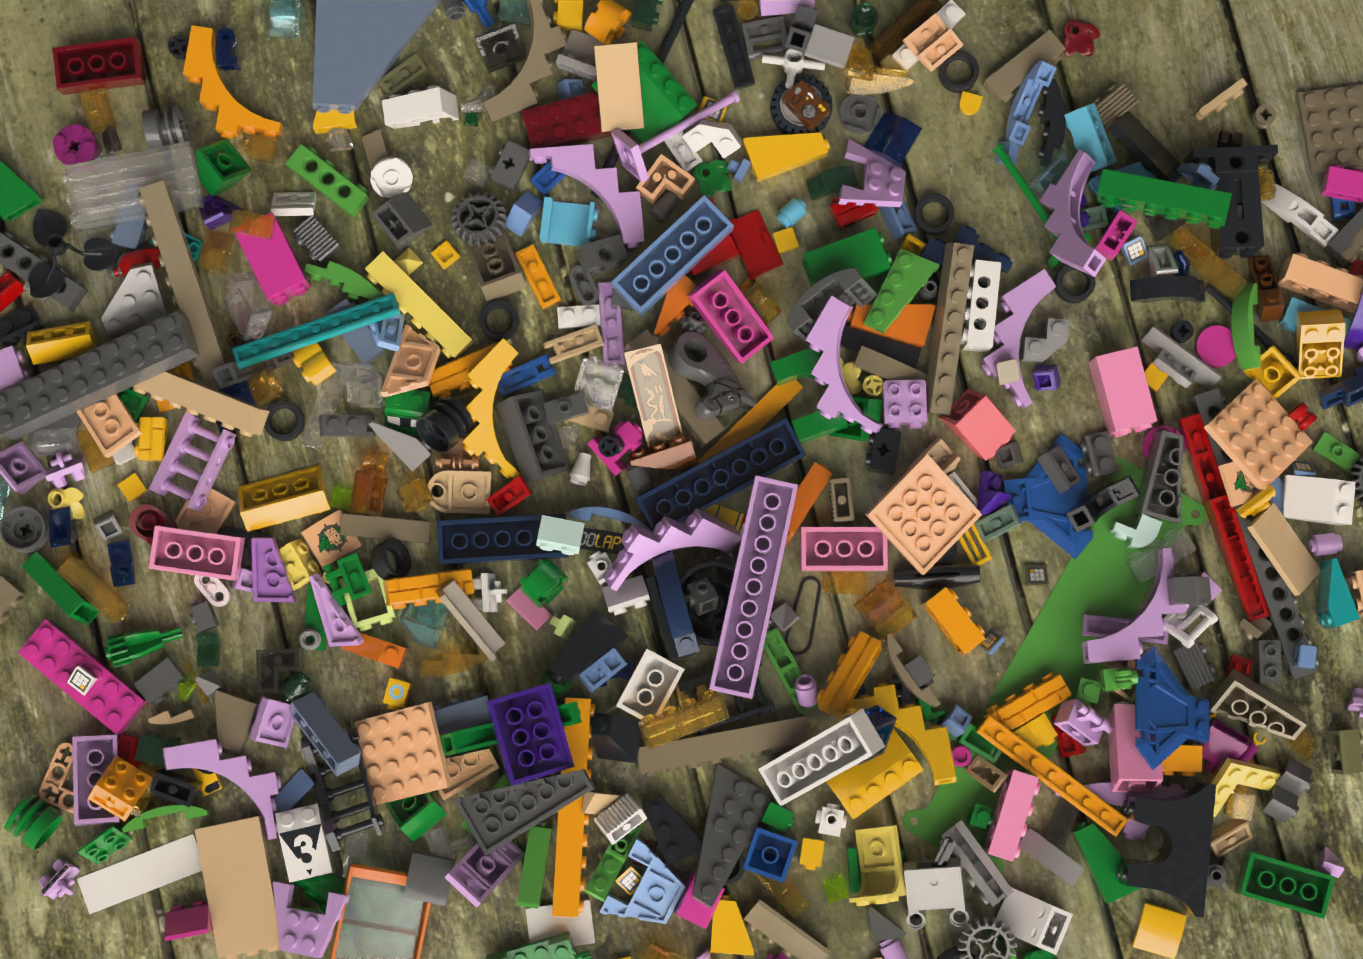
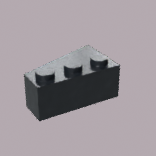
M662 796L642 804V808L667 865L700 851L702 840Z

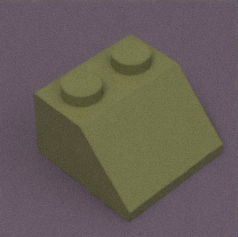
M1359 729L1327 730L1331 773L1344 775L1363 772V754H1361L1363 736L1359 733Z

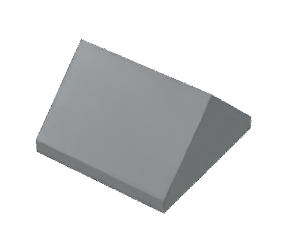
M815 24L804 56L844 69L855 37Z

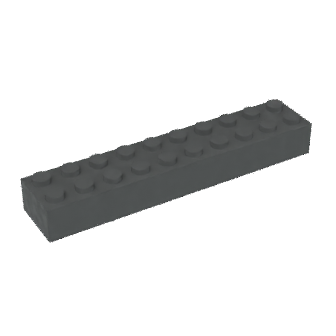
M175 311L1 391L0 434L14 441L65 418L78 410L89 407L200 356L189 319L180 312Z

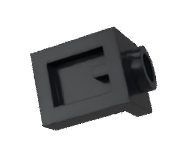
M892 675V679H887V683L900 684V688L896 689L897 700L900 701V705L911 704V692L904 686L897 675Z

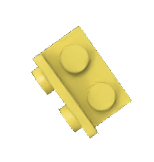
M302 539L289 542L279 549L293 591L310 582V575L314 573L322 575L319 565L312 558L308 546Z

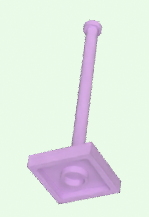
M732 90L728 96L640 145L619 128L611 131L622 166L641 182L646 181L649 177L641 153L733 102H739L738 94Z

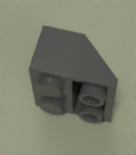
M407 192L386 201L371 213L399 251L433 226Z

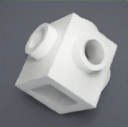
M827 803V807L822 806L821 811L817 810L815 823H818V833L840 837L841 828H845L847 821L844 811L839 810L840 805ZM829 816H834L832 823H828Z

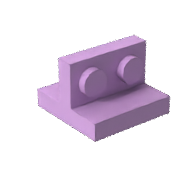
M261 696L251 727L250 739L287 748L295 720L290 715L291 704Z

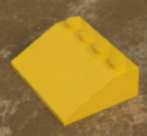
M881 719L872 725L886 747L826 781L851 819L861 815L924 770L892 725Z

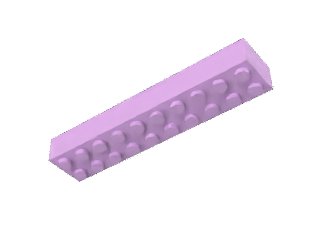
M755 475L709 690L749 699L753 698L798 488L797 484Z

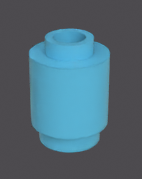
M792 198L778 211L776 218L786 229L789 226L792 227L807 214L805 210L807 205L800 198L797 200Z

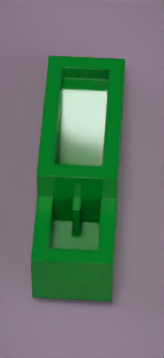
M945 711L946 714L942 716V720H940L937 725H941L942 721L947 716L949 711ZM969 723L965 732L959 737H954L948 732V736L994 764L1002 753L1001 750L976 732L978 728Z

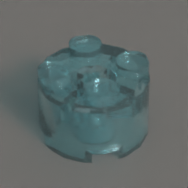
M270 0L269 18L272 25L269 28V36L289 39L300 38L301 0Z

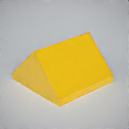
M1274 345L1261 354V367L1243 370L1252 381L1257 378L1275 399L1303 377Z

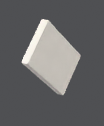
M590 899L584 900V911L579 913V917L552 916L553 904L540 906L539 909L525 908L530 943L569 931L574 946L596 943Z

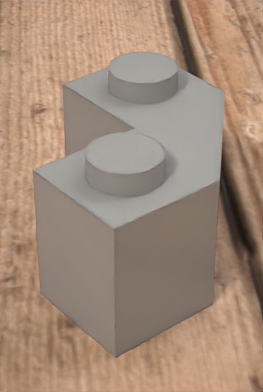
M1048 318L1044 322L1043 339L1025 337L1022 340L1020 362L1041 364L1068 341L1069 320Z

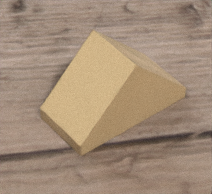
M979 754L965 770L993 793L998 790L1008 777L1007 774Z

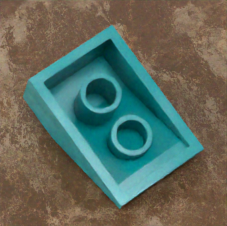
M1337 558L1321 561L1317 597L1318 614L1316 615L1319 624L1324 629H1328L1360 619Z

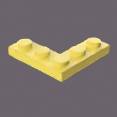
M1227 758L1211 784L1216 785L1213 817H1216L1237 784L1270 791L1281 774L1274 768Z

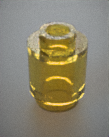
M1260 168L1258 169L1261 201H1268L1275 197L1277 191L1272 170Z

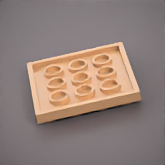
M1257 378L1204 427L1260 492L1265 490L1313 442L1304 431L1298 428L1297 423L1288 417L1289 414Z
M924 453L865 515L921 575H924L982 514L930 456Z
M432 702L354 722L360 736L361 753L377 805L452 786Z

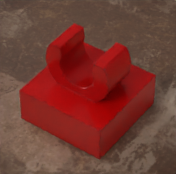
M1230 655L1225 675L1228 676L1235 669L1249 678L1253 660Z

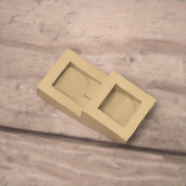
M190 709L177 716H174L172 710H167L149 718L148 722L152 724H176L195 719L198 715L195 709Z

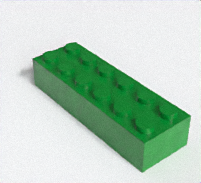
M1103 169L1097 199L1101 206L1113 208L1115 205L1122 207V210L1128 212L1140 210L1148 216L1161 214L1165 215L1164 218L1169 220L1182 218L1186 219L1185 222L1190 224L1202 222L1207 223L1208 227L1219 229L1220 226H1225L1232 193Z

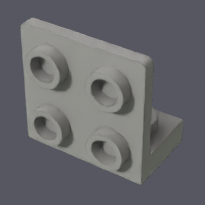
M572 29L566 42L567 46H565L562 55L559 54L557 57V68L596 82L594 46L604 44L590 35Z

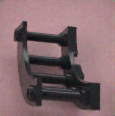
M349 721L346 723V731L353 744H357L359 747L358 741L360 736L357 728L353 729ZM307 736L301 738V750L311 774L315 773L317 782L315 789L321 806L323 805L325 815H322L325 836L332 852L341 850L340 841L343 840V837L375 827L377 835L381 836L382 826L385 823L382 814L378 812L362 753L358 765L362 779L331 789L327 787L325 777H327V774L333 773L328 765H320L317 757L319 752ZM365 787L368 801L340 811L333 809L332 800H335V797ZM370 810L371 819L342 829L337 826L341 819Z

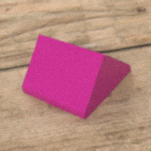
M690 872L685 882L686 887L673 912L677 916L707 929L725 889L722 888L712 908L709 909L691 898L696 873Z

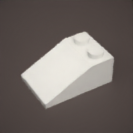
M1285 475L1282 515L1289 519L1330 525H1352L1356 482Z

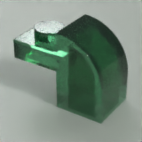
M852 166L831 168L817 173L818 176L806 181L812 201H817L832 193H840L842 185L853 188L858 186Z

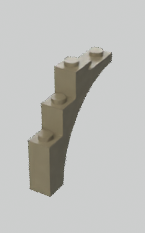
M525 0L530 20V38L526 57L518 74L511 83L498 95L481 104L489 124L538 103V94L534 87L531 88L530 84L551 76V70H553L549 58L546 59L545 55L567 46V36L564 30H560L559 26L550 27L552 22L548 13H544L542 8L543 0Z

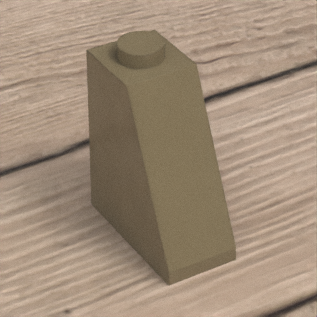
M216 690L214 696L218 743H221L224 753L235 756L236 753H243L259 704L221 690Z

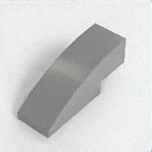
M1031 828L1026 831L1025 836L1019 841L1018 845L1021 846V849L1070 886L1074 885L1085 870Z

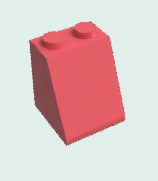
M969 388L952 404L950 415L942 414L939 417L977 457L985 461L992 458L996 454L997 449L1002 444L1007 443L1016 432L986 395Z

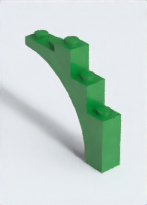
M577 701L557 706L563 727L582 723ZM492 723L440 735L444 756L497 744Z

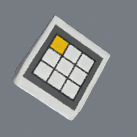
M78 665L67 683L85 696L98 678L82 665Z

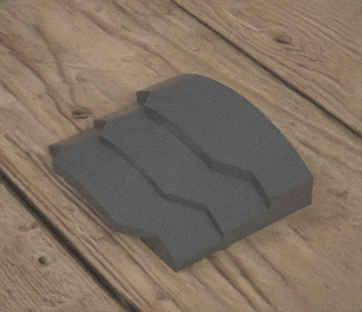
M855 268L833 273L818 281L799 298L792 308L786 322L808 345L810 343L806 339L831 296H836L851 306L858 304L860 308L877 297V293Z

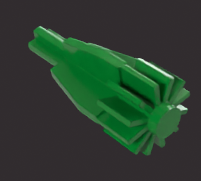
M181 626L161 632H159V629H150L111 635L106 637L108 647L104 648L108 660L112 659L114 668L132 663V660L142 658L163 648V643L183 638Z

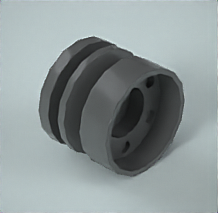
M179 104L172 105V111L169 106H165L164 116H161L157 108L142 111L144 134L152 154L166 152L168 141H170L174 150L179 148V143L182 148L189 147V127Z
M29 506L11 508L0 521L1 539L7 546L22 554L31 555L36 551L40 552L51 540L52 529L50 522L43 514ZM25 529H27V530L30 529V530H32V533H31V534H25V533H24V530H25Z

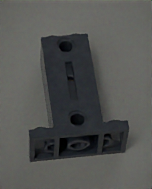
M1278 145L1193 149L1184 158V163L1190 164L1192 162L1208 165L1212 169L1211 172L1220 178L1216 183L1215 190L1232 193L1225 226H1220L1219 229L1210 227L1212 256H1219V259L1232 258V255H1240V258H1250L1264 247L1258 166L1267 165L1278 154Z

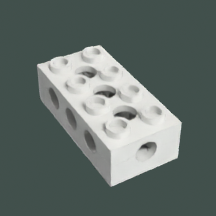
M975 260L973 265H971L966 300L967 307H965L963 321L965 326L960 343L963 344L962 350L987 353L993 347L1001 262ZM978 283L983 284L985 288L980 287ZM976 304H980L983 309L978 308ZM974 324L978 325L981 330H977Z

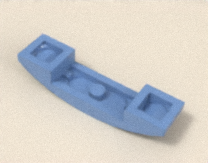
M1039 60L1027 74L1018 89L1010 109L1006 127L1007 140L1021 146L1024 145L1031 126L1026 125L1042 87H1049L1057 67Z
M584 507L572 510L569 513V516L588 522H591L592 514L630 524L633 523L652 532L637 518L611 508Z

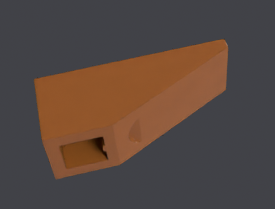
M679 434L671 440L665 442L658 441L645 449L637 448L629 454L630 463L633 466L681 470L699 464L689 434Z

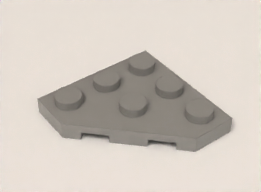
M152 262L131 266L123 282L113 295L112 300L102 313L101 318L107 336L134 331L168 315Z

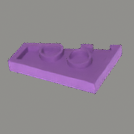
M275 537L251 538L253 602H296L297 599Z

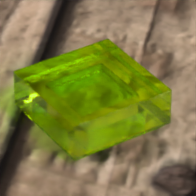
M334 486L330 507L351 512L356 491Z
M843 876L822 882L829 903L850 897Z

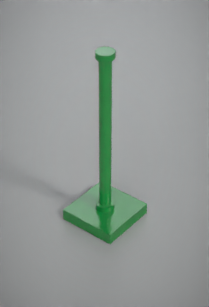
M1001 143L992 150L993 153H997L1044 224H1046L1050 218L1049 214L1004 150L1005 146L1003 143ZM1088 232L1084 234L1085 239L1089 243L1092 238ZM1051 233L1055 240H1057L1058 237ZM1052 255L1046 262V265L1051 270L1062 262Z

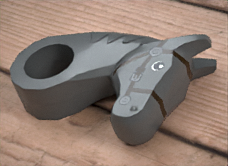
M685 332L669 347L667 353L669 365L676 374L706 386L704 398L695 405L697 417L707 420L729 414L736 409L748 413L750 408L747 405L752 407L756 405V400L742 389L735 372L725 357L704 336L696 332ZM684 349L694 353L697 362L690 360L686 356Z

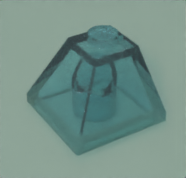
M435 600L427 601V605L414 607V603H408L398 621L415 643L436 649L450 611L444 603L435 604Z

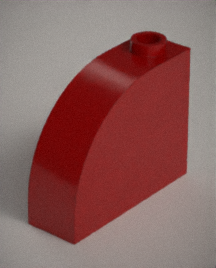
M712 197L709 198V200L715 205ZM729 234L687 275L691 274L693 279L739 258V252L731 235Z

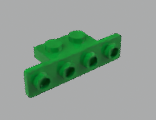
M333 873L291 882L295 886H299L309 900H314L324 914L326 913L329 892L342 894L344 884ZM349 889L348 895H350V899L354 896V893ZM342 923L341 930L349 933L355 925Z

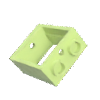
M374 569L365 571L368 581L379 580L386 604L384 580L376 574ZM339 579L341 588L346 587L344 579ZM350 594L344 596L351 621L356 629H360V632L372 629V624L379 622L381 626L392 623V618L397 617L393 606L386 605L388 613L358 621Z

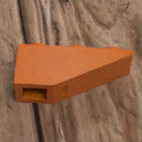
M686 275L667 292L654 331L656 337L659 335L665 336L671 329L670 325L675 320L679 322L682 316L686 315L684 311L688 307H694L686 295L697 286Z

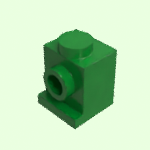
M973 802L966 823L987 830L988 826L992 824L994 809Z

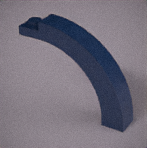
M673 549L653 557L652 561L672 638L674 639L678 656L681 657L699 652L700 648L690 618L677 567L675 550Z

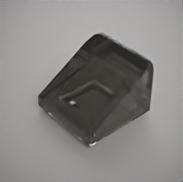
M107 126L101 138L106 153L111 154L120 151L122 147L117 131L113 127Z

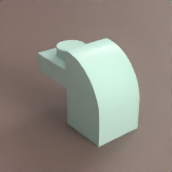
M1141 514L1138 516L1134 528L1115 522L1112 524L1110 532L1115 533L1114 537L1123 541L1129 539L1127 548L1137 549L1147 546L1155 540L1162 522Z

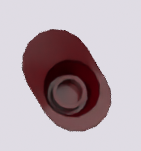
M150 504L137 506L129 516L131 531L150 545L153 542L155 526L178 528L172 517Z

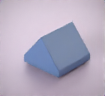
M1012 141L999 142L998 145L1003 143L1005 146L1004 150L1016 166L1019 145ZM996 153L995 163L1003 164Z

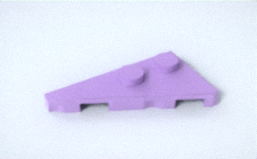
M319 573L310 575L309 579L329 647L353 646L364 643V639L343 608L338 606L336 599H333L332 592Z

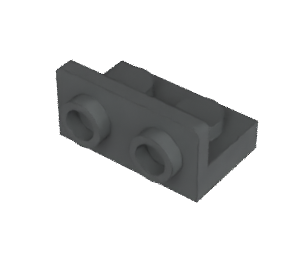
M1108 431L1084 435L1082 437L1083 441H1080L1082 453H1086L1088 461L1085 462L1087 473L1091 474L1092 478L1117 473L1118 470Z

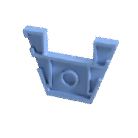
M637 837L628 857L648 867L629 903L609 893L600 909V913L667 924L686 884Z

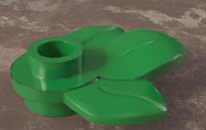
M714 160L710 164L704 162L695 167L694 177L699 182V191L703 196L705 195L709 199L713 198L715 191L728 192L731 190V181L725 175L729 171L727 170L729 165L727 162ZM703 169L707 170V172H708V175H707V176H703V174H702V170H703Z

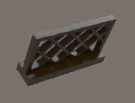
M917 0L869 43L867 48L882 62L903 43L902 40L939 11L942 8V4L938 0Z

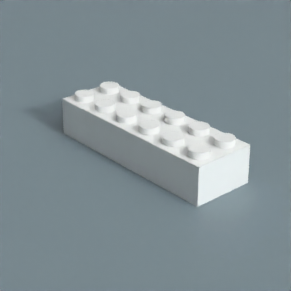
M862 708L775 758L758 770L779 806H782L869 758L886 746Z

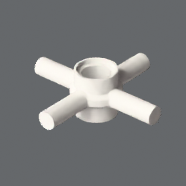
M793 49L787 50L784 57L763 54L762 63L783 65L784 72L787 74L785 84L787 89L794 87L796 74H801L803 68L825 70V62L805 60L802 52Z

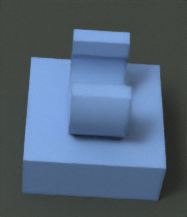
M744 158L740 165L731 159L727 170L736 173L733 181L741 183L751 164L750 161Z

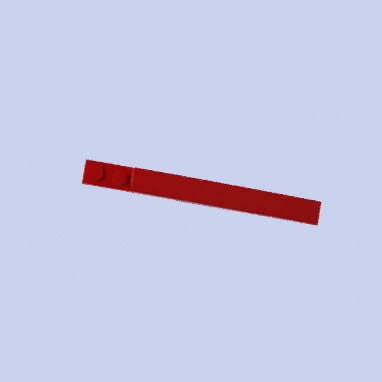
M1198 413L1180 419L1178 422L1191 459L1189 464L1248 622L1270 616L1235 509L1230 505L1206 430L1204 429L1201 414Z

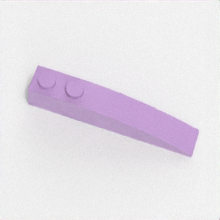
M1111 782L1082 784L1107 804L1123 806V801L1127 800V795L1145 798H1169L1188 791L1181 789L1182 785L1169 783L1168 787L1159 785L1155 793L1111 792ZM1053 790V794H1052V795L1060 796L1058 793H1056V792Z

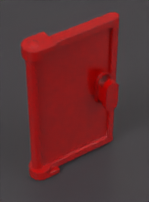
M759 210L740 218L729 220L734 225L730 235L749 274L750 280H754L761 274L784 265Z

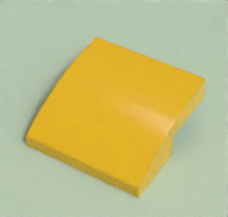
M1144 902L1132 946L1175 959L1187 914Z

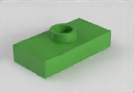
M1326 432L1321 434L1312 448L1313 452L1346 473L1351 471L1353 468L1352 464L1356 463L1360 457L1359 453Z

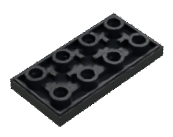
M1130 111L1110 127L1114 137L1122 141L1127 146L1128 151L1132 155L1137 156L1142 161L1143 167L1148 171H1152L1157 179L1176 182L1183 176L1177 171L1180 163Z

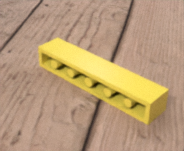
M383 251L365 268L368 273L366 277L374 285L378 283L383 288L381 292L384 295L394 293L400 311L404 315L408 312L413 317L410 321L418 329L423 327L428 332L425 336L434 343L438 342L443 347L441 352L448 359L451 357L455 360L458 359L474 343Z

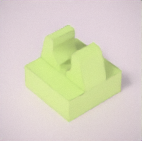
M563 615L561 620L553 616L549 624L556 627L554 634L568 640L577 621L566 615Z

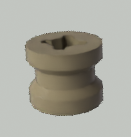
M1268 104L1259 106L1252 114L1254 126L1259 129L1269 127L1276 118L1275 109Z

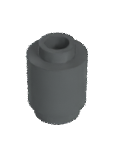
M631 465L627 468L626 476L634 491H637L639 495L654 488L653 480L646 467Z

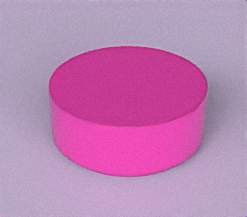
M957 745L951 749L955 766L964 767L970 763L972 754L966 746Z

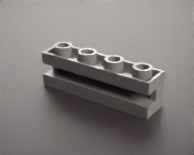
M962 820L940 835L942 839L939 841L940 844H942L945 837H952L956 840L957 843L952 854L955 858H961L962 868L968 874L965 877L972 888L976 886L981 893L978 896L985 905L990 904L991 907H994L1003 898L1014 892Z

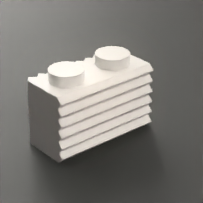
M626 794L619 798L615 804H612L611 807L600 812L598 817L594 818V821L613 845L645 821L647 817L632 797Z

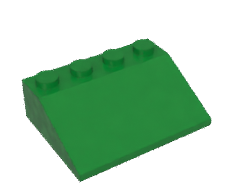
M643 41L637 44L644 128L629 129L641 144L674 126L698 105ZM596 81L591 86L598 93Z

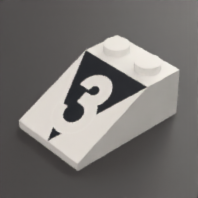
M318 803L275 813L289 882L333 872L328 842L325 836L323 813Z

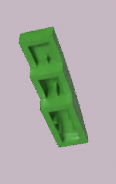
M775 628L767 632L763 648L800 716L818 707V703L812 707H803L798 703L795 683L796 679L803 674L778 629Z

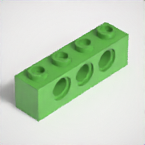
M300 144L285 163L287 167L355 218L369 201V197L366 194L367 190L359 183L356 186L351 183V177L345 172L341 171L338 173L334 170L335 165L328 159L324 158V160H321L317 157L318 152L308 145L306 148ZM311 163L318 164L314 171H308V166ZM327 176H334L332 183H324V179ZM349 188L351 191L348 196H340L342 189Z

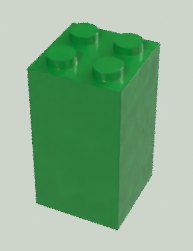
M874 227L804 253L801 262L811 287L833 273L855 268L866 282L886 275L891 267L892 259L889 252L884 251L882 244L885 242L881 232L877 233Z

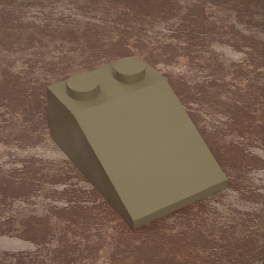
M505 229L501 230L502 236L496 235V242L492 241V239L489 240L488 246L485 242H482L481 246L478 247L475 242L471 247L468 241L465 242L487 302L527 288Z

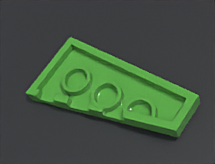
M900 248L867 315L864 325L884 334L901 314L903 308L912 301L919 289L927 283L929 277L938 270L939 264Z

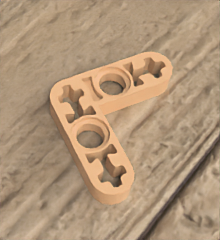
M62 743L58 746L41 784L39 797L51 805L74 814V805L68 807L64 803L66 795L74 796L73 790L64 787L73 767L72 743ZM70 747L69 751L72 752V755L67 756L64 761L68 762V765L57 762L58 759L63 760L65 756L62 750ZM57 766L62 767L64 770V775L60 779L53 775V770ZM52 787V792L61 794L59 801L56 802L58 799L56 796H49L48 798V793L45 790Z

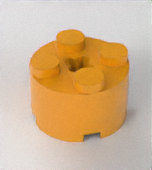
M600 0L596 5L598 9L595 13L592 12L584 30L604 45H611L615 37L619 39L624 33L625 28L623 25L630 19L632 12L614 0Z

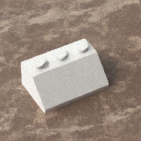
M646 649L616 706L655 726L685 669Z

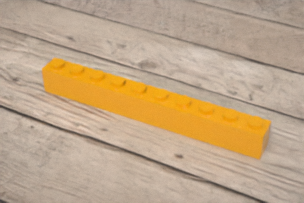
M565 698V704L577 701L582 723L563 727L575 767L562 770L561 774L585 769L591 779L592 769H588V760H592L593 747H589V738H592L590 720L591 717H594L595 704H591V699ZM584 795L558 811L552 916L579 917V913L584 911V900L580 899V892L585 891V878H582L581 875L582 869H586L587 856H583V847H587L588 834H584V825L589 824V814L582 813Z

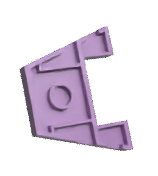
M848 139L844 158L865 165L862 190L842 185L838 204L846 205L847 202H855L856 205L861 206L864 203H874L875 206L900 207L903 202L906 171Z
M273 882L280 950L322 958L334 933L332 932L336 922L340 920L343 914L341 911L345 903H348L350 895L329 892L326 913L321 914L291 908L294 884Z

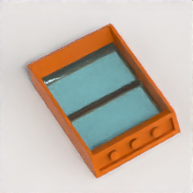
M350 864L342 894L350 895L348 903H345L341 911L343 914L340 920L336 922L328 959H420L431 903L403 898L408 873L387 870L381 867H370L363 864Z

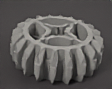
M984 916L982 924H980L978 918H975V927L969 922L967 926L971 930L969 932L965 929L961 930L966 935V938H958V941L964 943V945L957 946V949L965 951L959 955L960 959H973L970 953L971 940L979 946L976 959H986L990 955L996 956L999 959H1010L1008 958L1009 955L1016 956V952L1010 950V948L1017 947V943L1010 942V940L1015 938V935H1007L1011 930L1009 926L1002 930L1004 926L1003 921L995 925V917H992L990 923H988L987 917ZM983 929H993L992 933H989L985 938L975 935ZM999 933L1004 939V952L996 948ZM978 941L982 943L990 941V945L996 952L992 950L983 952L984 947Z

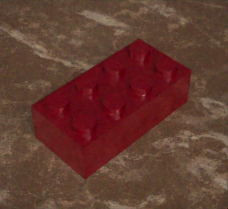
M136 37L52 48L56 86L63 95L146 84L142 44Z
M596 91L521 111L531 149L580 145L612 136L611 131H601L599 99Z

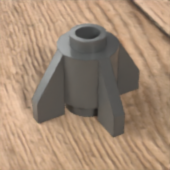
M1225 857L1217 864L1209 863L1207 886H1219L1223 891L1228 890L1225 883L1227 878L1225 868L1228 860Z

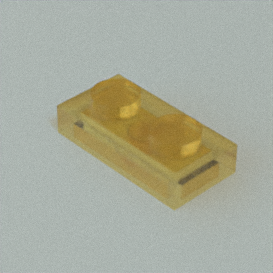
M852 45L844 75L864 80L872 51L861 46Z

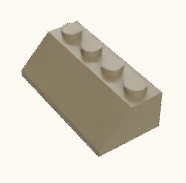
M759 896L743 916L744 920H746L745 925L754 932L758 929L764 933L762 938L772 945L774 942L781 946L780 951L788 957L794 955L798 959H825L831 952L828 946Z

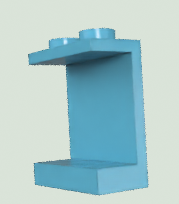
M544 197L540 241L571 246H581L594 242L596 240V229H593V223L598 221L599 209H595V202H590V205L556 202L551 197Z

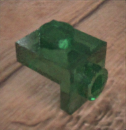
M213 632L196 634L198 642L197 666H219L221 641L218 634Z

